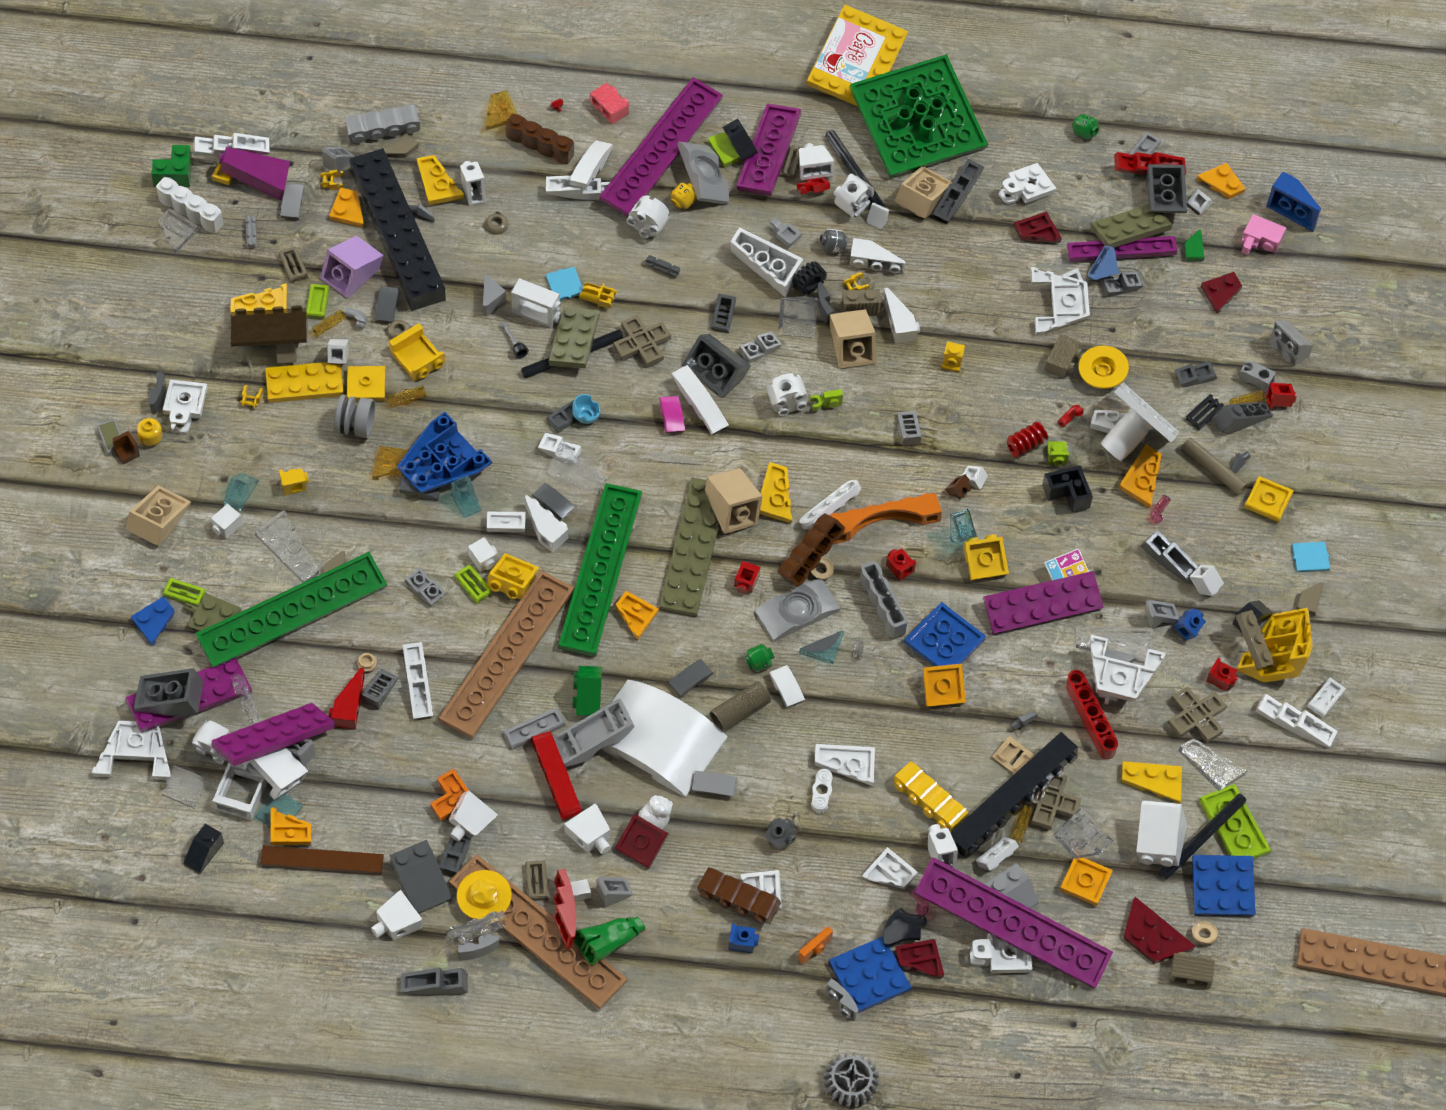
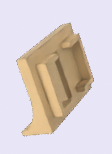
M1009 735L992 757L1015 774L1035 755ZM1022 750L1023 753L1021 754V756L1016 760V762L1013 765H1010L1013 759Z

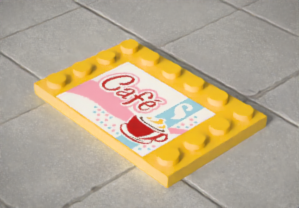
M844 4L807 79L806 85L857 106L849 85L890 72L909 31Z

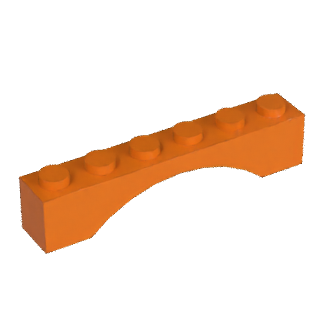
M925 493L918 497H906L899 501H888L876 506L869 505L862 509L832 513L830 516L837 519L845 527L842 536L833 544L850 541L862 528L881 520L901 519L920 525L940 522L942 510L936 493Z

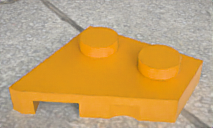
M1227 163L1197 175L1196 179L1200 183L1203 181L1209 184L1210 189L1220 192L1228 199L1243 194L1246 189Z
M340 187L329 219L363 228L364 222L358 191Z
M627 590L616 603V610L638 640L659 613L657 607Z
M271 807L270 845H311V823L298 820L290 814L284 815L278 812L276 808Z

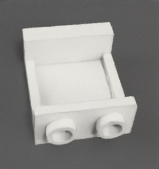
M286 747L243 764L245 768L252 764L273 787L269 795L274 800L300 784L308 773V770Z

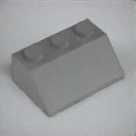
M1017 863L985 883V885L1029 908L1039 904L1029 877Z

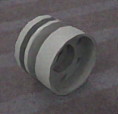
M341 395L335 410V432L342 434L344 431L345 435H350L352 428H354L356 437L369 438L375 417V400L361 397L358 405H356L354 396H351L348 401L347 395Z

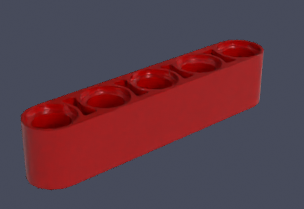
M1072 670L1067 677L1066 690L1098 754L1103 759H1112L1116 754L1118 740L1084 673L1080 670Z
M551 731L531 736L533 748L562 821L574 818L582 812L581 806Z

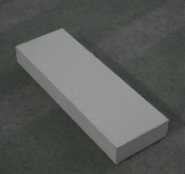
M1146 132L1129 154L1133 155L1136 152L1152 155L1162 140ZM1123 172L1131 178H1133L1136 175L1133 173Z
M554 708L503 731V734L511 749L514 750L532 742L531 736L547 731L552 733L565 727V722L558 709Z

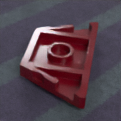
M1136 896L1133 898L1123 939L1153 964L1160 963L1167 958H1173L1174 953L1191 952L1195 949V945Z

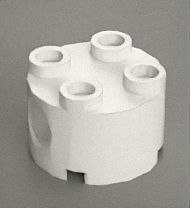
M850 174L842 187L838 186L834 191L836 196L835 205L851 217H854V215L857 217L869 205L870 201L868 198L869 196L873 198L874 188L858 176Z
M642 196L627 218V223L638 230L639 234L646 239L649 236H657L670 219V216L668 217L670 213L668 208L656 198L653 200L649 199L650 196Z
M784 374L773 379L771 386L767 385V393L775 412H778L779 416H786L789 412L804 410L807 407L808 394L800 375L797 374V377H794L793 374Z
M204 720L192 740V744L196 747L195 751L203 756H206V754L213 756L212 759L222 765L227 760L212 748L211 744L213 739L228 734L229 730L218 723Z

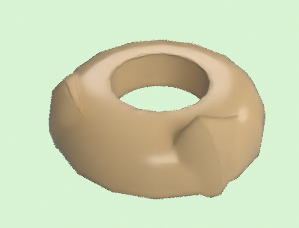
M821 557L818 565H822L826 572L823 574L818 573L815 568L809 572V575L816 579L826 580L833 574L834 567L828 558Z
M1206 921L1196 923L1192 928L1194 943L1204 945L1215 944L1218 937L1217 928L1212 923ZM1206 931L1210 934V937L1203 938L1199 935V932Z

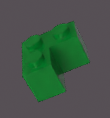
M172 145L171 159L152 160L151 175L154 187L164 177L174 180L178 186L190 187L192 169L190 145Z
M579 666L578 672H574L573 689L577 690V697L573 696L572 708H576V715H591L600 710L602 667Z

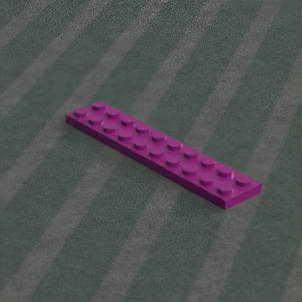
M693 77L606 187L599 200L628 217L638 200L642 196L649 194L680 154L678 142L688 143L721 101L723 94Z
M934 857L930 859L913 893L1093 989L1097 987L1113 953L1111 950Z

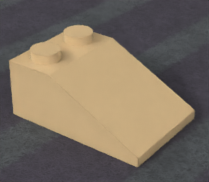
M921 167L901 184L894 202L899 204L900 207L914 212L918 217L926 218L937 207L952 181L926 167Z
M158 485L129 511L125 529L159 546L171 534L191 505V501Z

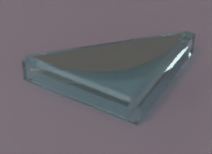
M841 630L800 648L799 654L834 664L844 631Z

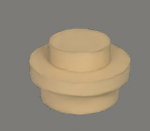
M364 653L358 658L357 666L359 669L364 668V672H371L376 668L377 660L372 654Z

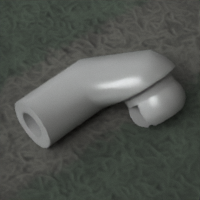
M347 307L345 317L356 319L355 325L365 328L367 318L363 312Z

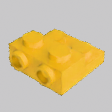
M996 534L985 536V539L978 540V537L968 538L967 542L963 543L965 561L968 564L971 581L1009 574L1002 536L997 537Z
M504 553L489 573L486 586H489L494 592L501 591L507 594L511 599L517 598L521 600L530 587V583L538 574L539 567Z

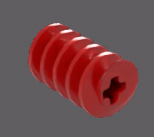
M1036 421L1032 425L1021 429L1020 432L1017 431L1014 435L1008 436L1007 446L1011 454L1015 458H1019V453L1024 455L1026 454L1025 449L1030 452L1032 447L1037 448L1038 443L1042 445L1044 444V439L1048 440L1049 438L1044 426Z

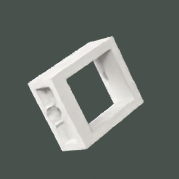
M519 278L511 292L512 313L553 328L555 322L558 323L561 317L560 294Z
M228 763L212 800L214 810L252 821L268 782L252 766L245 768L243 766L244 763L233 767ZM234 775L259 781L251 804L225 797Z

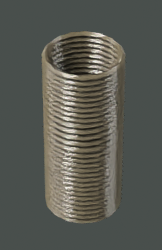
M757 681L710 711V718L720 730L725 732L771 702L770 694L766 687Z

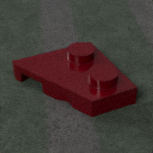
M1047 211L1014 222L1013 227L1021 240L1061 242L1062 237Z
M1231 272L1202 282L1201 288L1217 314L1226 303L1228 304L1232 300L1234 295L1238 294L1242 289V284L1235 272Z
M935 939L895 946L898 963L902 969L944 978V971Z

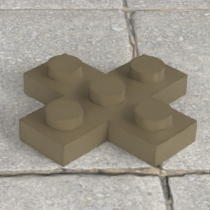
M635 315L621 322V327L627 334V337L613 343V347L621 360L638 353L647 367L664 360V356L657 345L670 340L671 334L663 321L646 328L639 316Z
M1187 686L1172 696V701L1180 709L1181 713L1169 719L1168 724L1179 738L1193 729L1198 731L1206 743L1223 734L1224 730L1213 717L1226 710L1227 705L1216 692L1199 700Z
M1060 774L1058 777L1054 776L1044 790H1038L1035 793V798L1031 802L1025 803L1036 807L1031 824L1051 830L1056 813L1073 819L1076 818L1081 798L1063 793L1068 776Z

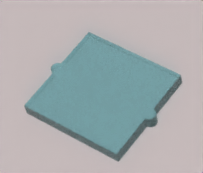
M283 794L275 800L270 796L255 817L266 823L267 827H270L271 807L276 808L278 812L284 815L290 814L296 817L303 805L293 800L290 795L286 796Z

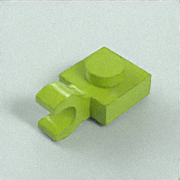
M842 389L825 391L823 395L810 396V402H817V404L812 405V411H818L822 406L824 408H835L842 405Z

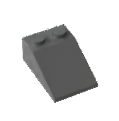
M1149 164L1146 173V190L1151 213H1187L1184 165Z
M194 668L140 676L134 710L178 717L198 714L204 681Z
M427 840L389 855L390 865L406 898L418 914L452 900L440 867Z

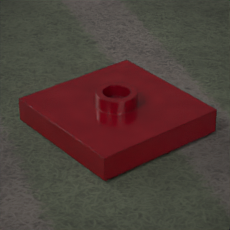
M633 814L614 849L650 869L669 833L642 817Z

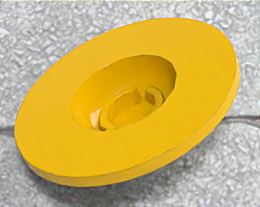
M1111 346L1093 347L1087 350L1079 361L1081 378L1088 385L1098 389H1110L1120 385L1126 379L1129 371V364L1125 355L1120 350Z
M479 870L467 875L461 881L457 890V902L461 911L469 918L477 921H491L500 917L509 908L512 898L511 888L507 880L499 873L490 870Z

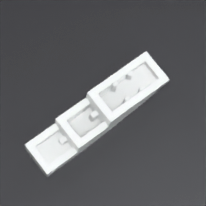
M233 133L232 137L214 135L213 139L195 136L193 155L220 157L221 153H225L226 147L268 155L269 138Z
M596 140L576 166L569 180L570 185L587 189L590 181L595 179L598 172H601L613 148V144Z
M572 175L546 177V194L581 200H599L600 195L610 182H601V178H595L590 181L586 189L570 185L569 180Z
M688 365L671 373L688 405H692L700 421H704L711 435L729 425L708 391Z
M422 642L403 645V653L413 719L432 717L433 712Z
M1267 694L1262 697L1255 711L1286 730L1327 748L1331 746L1338 732L1308 711L1300 712L1287 702L1281 704Z

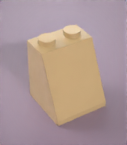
M866 309L830 314V331L839 368L876 364L875 330Z
M741 468L707 477L705 493L724 534L758 524L762 495Z

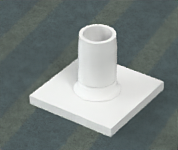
M1124 382L1116 389L1114 393L1126 402L1130 409L1101 442L1102 446L1115 458L1123 461L1146 437L1148 431L1153 428L1170 442L1177 437L1179 431Z

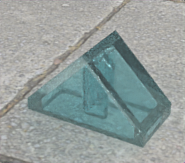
M244 473L231 477L224 504H228L241 511L258 484L259 479Z
M468 475L451 482V496L464 518L481 511Z
M968 508L950 514L951 542H962L977 537Z

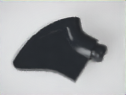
M902 908L896 910L886 922L883 932V945L889 947L907 940L920 941V926L925 927L927 925L926 916L909 914Z

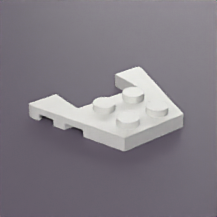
M1031 267L1032 285H1051L1053 317H1035V335H1040L1089 318L1090 311L1086 281L1068 276H1058L1054 272H1044L1036 267Z
M1091 635L1090 648L1096 693L1135 702L1164 660L1165 653L1148 649L1145 664L1142 666L1104 656L1108 639Z
M118 721L104 752L101 753L96 767L94 766L92 770L93 777H111L114 759L154 761L153 780H171L160 727L158 726L141 733L135 721Z

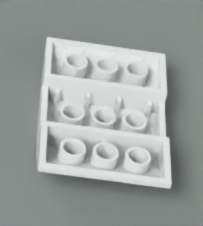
M627 680L612 702L621 698L635 727L619 743L605 746L601 750L617 759L621 757L651 774L653 780L686 798L693 787L695 771H705L728 736L701 713L674 696L650 685Z

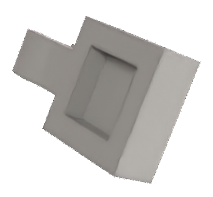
M776 218L770 222L772 226L769 229L776 233V238L789 248L802 235L790 223L783 225Z

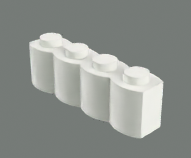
M164 177L156 185L158 199L162 204L173 207L178 214L187 216L195 224L202 225L206 231L216 233L224 225L222 212L217 206L207 203L204 198L198 195H193L189 189L178 186L174 180Z

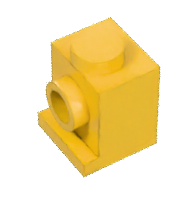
M947 341L941 369L960 372L965 345Z
M302 468L291 469L287 472H283V469L279 470L284 496L307 491L306 483H309L307 471L303 472Z

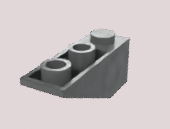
M1264 401L1228 404L1215 416L1214 421L1222 433H1232L1269 419L1273 415Z

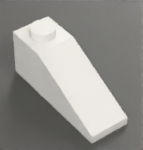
M884 288L883 301L895 344L916 341L917 333H920L919 323L915 322L914 315L890 289Z

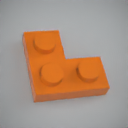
M455 769L437 778V782L445 792V795L431 802L430 807L440 821L451 816L461 795L469 791Z

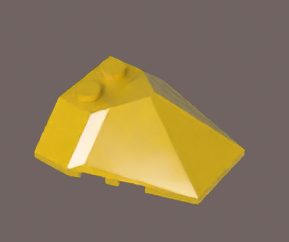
M1308 608L1272 614L1261 629L1268 650L1272 655L1273 665L1257 670L1249 651L1248 653L1244 652L1241 656L1237 670L1264 683L1299 677L1313 647Z

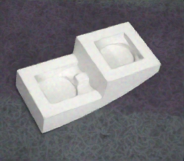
M549 433L544 434L538 446V449L545 454L575 465L582 451L581 446L564 442L563 437Z
M788 665L769 672L776 691H779L785 707L805 700Z

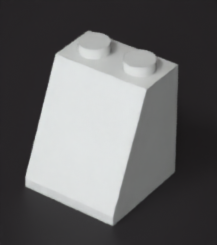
M1142 801L1136 850L1139 863L1146 865L1160 864L1166 867L1179 866L1187 828L1182 804Z

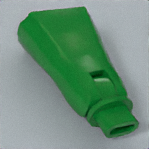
M638 916L635 918L627 917L626 919L617 918L600 925L576 930L574 943L588 963L595 965L621 946L633 940L641 931L645 930V925Z

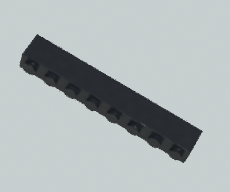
M1062 732L1055 736L951 832L957 850L965 858L969 854L973 855L976 853L983 841L987 842L990 840L997 828H1003L1010 816L1017 815L1021 811L1022 805L1026 802H1031L1035 798V793L1038 790H1044L1054 776L1058 777L1068 763L1072 764L1077 759L1078 746Z

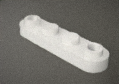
M850 480L844 483L803 515L799 520L802 528L812 529L816 520L822 514H832L838 508L843 507L849 499L857 496L861 490L858 480Z

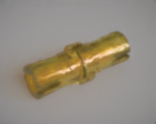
M422 385L414 389H403L402 392L387 395L389 406L392 407L401 403L408 404L413 400L426 397L425 388Z

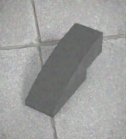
M1159 530L1154 532L1141 545L1160 565L1186 582L1190 580L1191 574L1198 568L1175 542L1170 543Z
M441 968L401 973V993L427 996L468 993V973L463 968L444 971Z

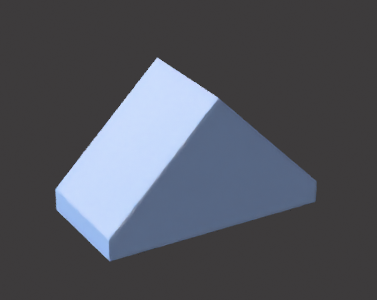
M1104 246L1086 277L1096 280L1119 274L1113 247Z

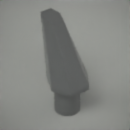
M419 203L418 206L409 205L412 213H417V216L435 222V216L422 204Z
M1246 451L1243 454H1236L1230 470L1236 474L1246 464L1245 461L1251 458L1250 453Z
M1035 712L1017 716V720L1010 724V726L1016 731L1021 726H1026L1038 715Z

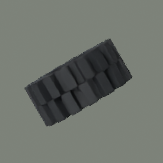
M817 261L808 262L806 266L803 265L802 269L797 271V274H794L792 284L801 294H810L811 291L814 292L818 288L819 282L824 283L823 280H826L827 272Z

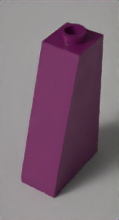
M229 147L225 148L224 154H220L219 164H222L221 172L278 200L283 199L290 161Z

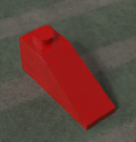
M360 668L334 700L333 708L329 709V717L335 722L334 727L356 729L365 681L364 668Z

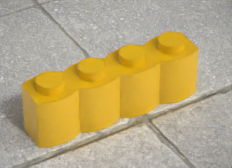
M912 761L894 776V787L899 792L907 794L910 802L921 807L923 813L928 818L936 820L941 829L948 828L951 833L968 817L969 812Z

